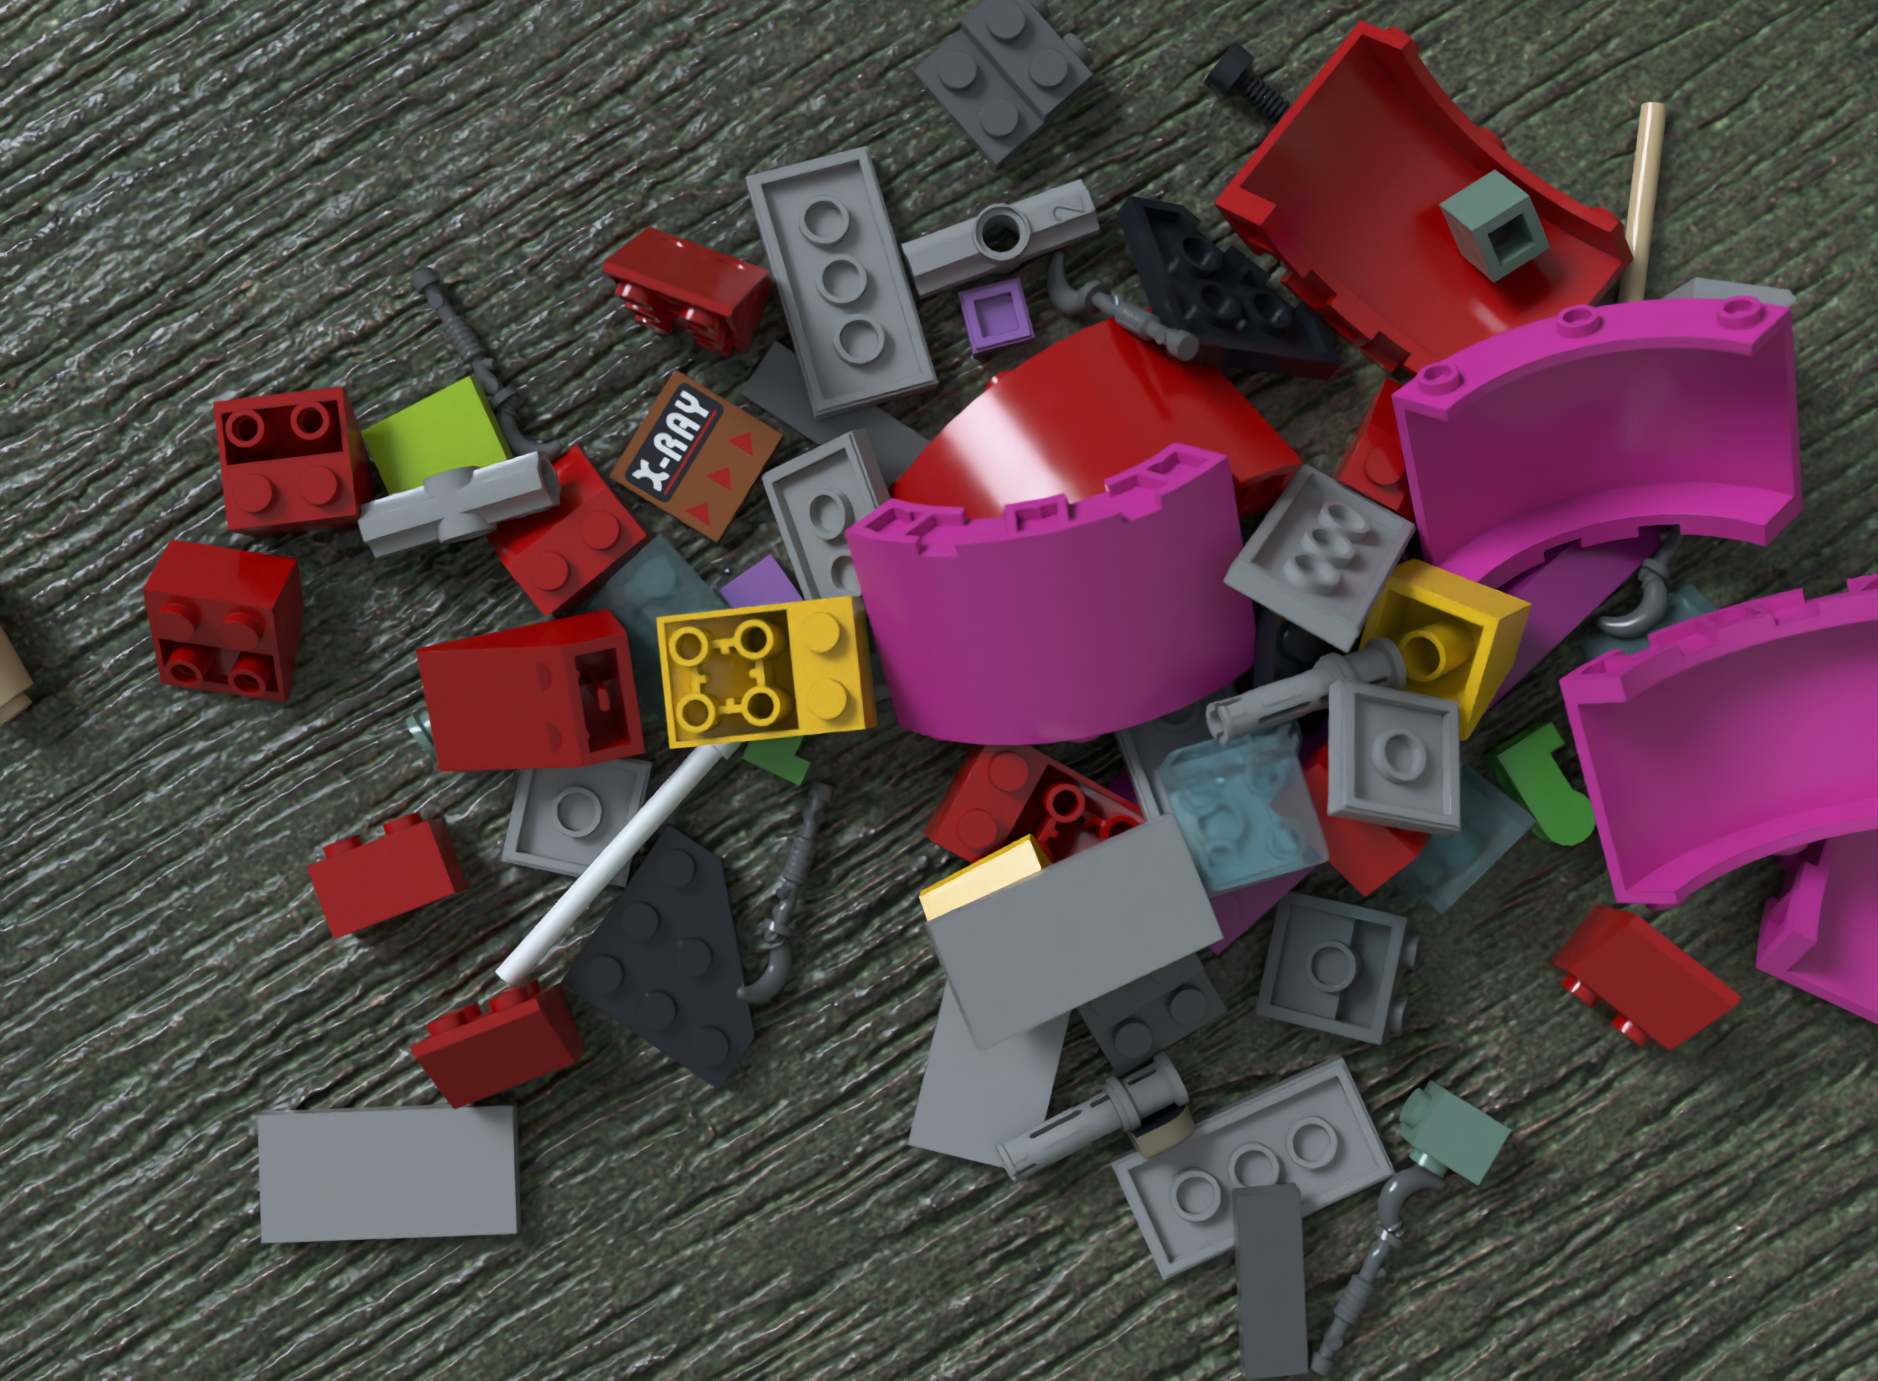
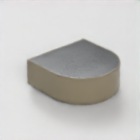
M1173 1103L1142 1119L1141 1128L1133 1132L1128 1130L1126 1134L1130 1143L1144 1159L1149 1160L1186 1141L1193 1134L1196 1124L1187 1104L1179 1107Z

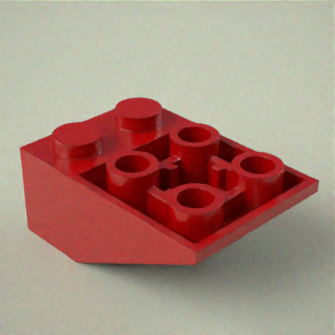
M650 226L605 260L602 272L616 290L614 295L626 303L625 309L636 315L634 322L665 335H670L672 327L684 330L695 336L693 343L698 347L725 357L730 356L732 349L749 354L774 287L771 273L767 269Z
M609 608L415 649L440 772L585 767L645 753L627 632Z
M972 744L923 833L932 842L972 864L1031 833L1050 862L1055 864L1145 823L1141 808L1029 745Z

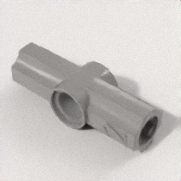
M1082 179L1010 205L1004 203L990 205L975 218L901 244L913 284L921 300L992 273L998 275L1010 273L1017 269L1024 261L1098 235L1100 228L1089 191L1084 186ZM1000 226L1010 229L1018 239V243L1013 249L1001 253L991 250L983 241V236L988 230Z
M536 451L483 468L468 466L427 477L423 480L424 486L405 492L394 493L382 499L372 500L369 503L360 505L361 516L358 523L363 541L370 547L375 558H386L439 541L440 544H450L480 537L496 531V524L550 510V508L560 505L561 486L556 468L549 461L546 452Z

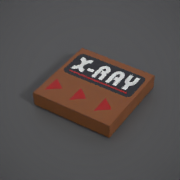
M675 369L609 478L717 544H720L759 481L760 475L767 468L785 437L780 432Z

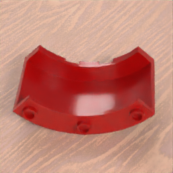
M1360 20L1214 202L1215 206L1254 255L1262 256L1264 252L1272 255L1287 270L1279 281L1299 301L1302 300L1319 313L1329 328L1390 376H1393L1401 367L1410 375L1416 377L1423 367L1440 362L1476 343L1505 331L1557 316L1559 312L1570 306L1590 305L1596 307L1634 259L1623 234L1625 229L1623 223L1613 213L1602 207L1596 206L1590 209L1533 174L1505 152V144L1496 134L1484 127H1477L1443 91L1418 56V45L1407 33L1396 27H1389L1387 30ZM1493 170L1498 171L1530 196L1551 247L1496 282L1491 281L1461 255L1439 205Z
M1151 308L1145 309L1150 313H1153ZM1110 318L1053 344L1014 370H1005L995 375L986 385L984 393L958 414L922 451L904 475L897 478L887 490L890 498L910 503L943 507H965L968 519L1004 517L1003 510L1006 504L1031 501L1065 493L1069 499V504L1104 493L1106 492L1105 479L1144 462L1176 442L1229 456L1238 518L1242 519L1253 514L1271 510L1304 461L1216 365L1169 359L1164 345L1157 344L1155 339L1144 340L1119 326L1115 318Z

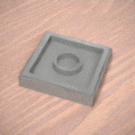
M1342 678L1330 684L1328 816L1445 837L1461 832L1459 702Z
M624 757L585 767L521 769L501 861L580 877L646 804L655 762ZM635 854L608 884L622 887L627 886L630 881Z

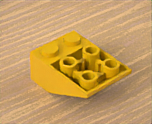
M850 595L656 617L670 749L878 727L866 609L862 597Z

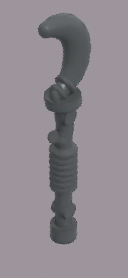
M1062 250L1054 252L1047 272V288L1053 305L1060 312L1074 316L1085 311L1091 314H1098L1102 311L1107 316L1115 318L1119 326L1142 339H1155L1157 344L1166 345L1170 354L1183 361L1190 360L1195 356L1199 348V341L1196 336L1184 330H1176L1161 324L1158 316L1132 302H1126L1125 296L1122 293L1111 295L1109 287L1102 281L1092 280L1085 283L1084 287H1080L1079 291L1073 290L1066 276L1065 253Z
M426 267L416 272L410 278V282L418 294H425L429 306L436 311L444 323L442 331L450 343H452L463 363L472 366L484 390L491 395L492 398L488 402L494 413L497 412V422L513 457L516 458L532 452L542 451L546 452L550 462L563 451V444L558 440L544 444L534 443L521 434L515 418L518 416L516 409L520 407L519 393L513 386L504 388L500 380L493 374L492 370L494 371L497 366L496 359L484 357L486 350L465 321V318L456 315L449 304L448 297L443 295L439 289L438 284L440 280L433 269Z
M1680 524L1669 525L1670 529L1658 532L1660 541L1663 543L1662 547L1656 552L1653 559L1645 557L1638 567V581L1642 582L1641 588L1644 589V596L1640 605L1633 612L1625 616H1599L1597 618L1596 626L1605 633L1616 637L1643 635L1654 629L1664 618L1669 605L1668 589L1665 583L1672 575L1667 567L1671 564L1685 536L1680 533Z
M811 781L807 796L811 797L809 807L803 811L804 823L800 835L794 836L790 854L782 874L785 884L776 889V895L781 899L780 903L775 905L772 910L773 921L765 918L762 928L766 929L764 937L767 947L771 950L770 961L765 973L757 982L750 986L738 988L736 995L738 999L745 1003L758 1004L770 1000L781 991L789 978L793 959L787 937L792 938L795 929L788 927V924L796 906L800 886L807 882L813 863L812 860L818 847L815 837L819 825L825 820L824 808L826 802H832L835 787Z
M1411 1167L1397 1172L1382 1187L1378 1199V1217L1381 1224H1377L1372 1231L1379 1238L1371 1244V1250L1364 1260L1360 1273L1352 1275L1336 1308H1334L1333 1312L1336 1317L1330 1328L1323 1333L1321 1345L1318 1349L1313 1348L1309 1354L1308 1367L1326 1377L1329 1375L1335 1364V1360L1332 1359L1333 1355L1342 1347V1339L1350 1325H1356L1376 1288L1373 1284L1374 1280L1386 1277L1385 1270L1381 1265L1382 1262L1387 1258L1392 1247L1400 1250L1405 1244L1403 1240L1405 1226L1402 1225L1403 1220L1400 1217V1211L1405 1200L1419 1189H1443L1446 1185L1444 1178L1426 1168Z

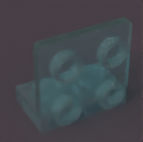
M1297 719L1248 734L1225 745H1221L1220 740L1211 739L1170 751L1158 769L1170 808L1175 815L1206 894L1324 863L1328 860L1330 850L1298 758V753L1304 739Z

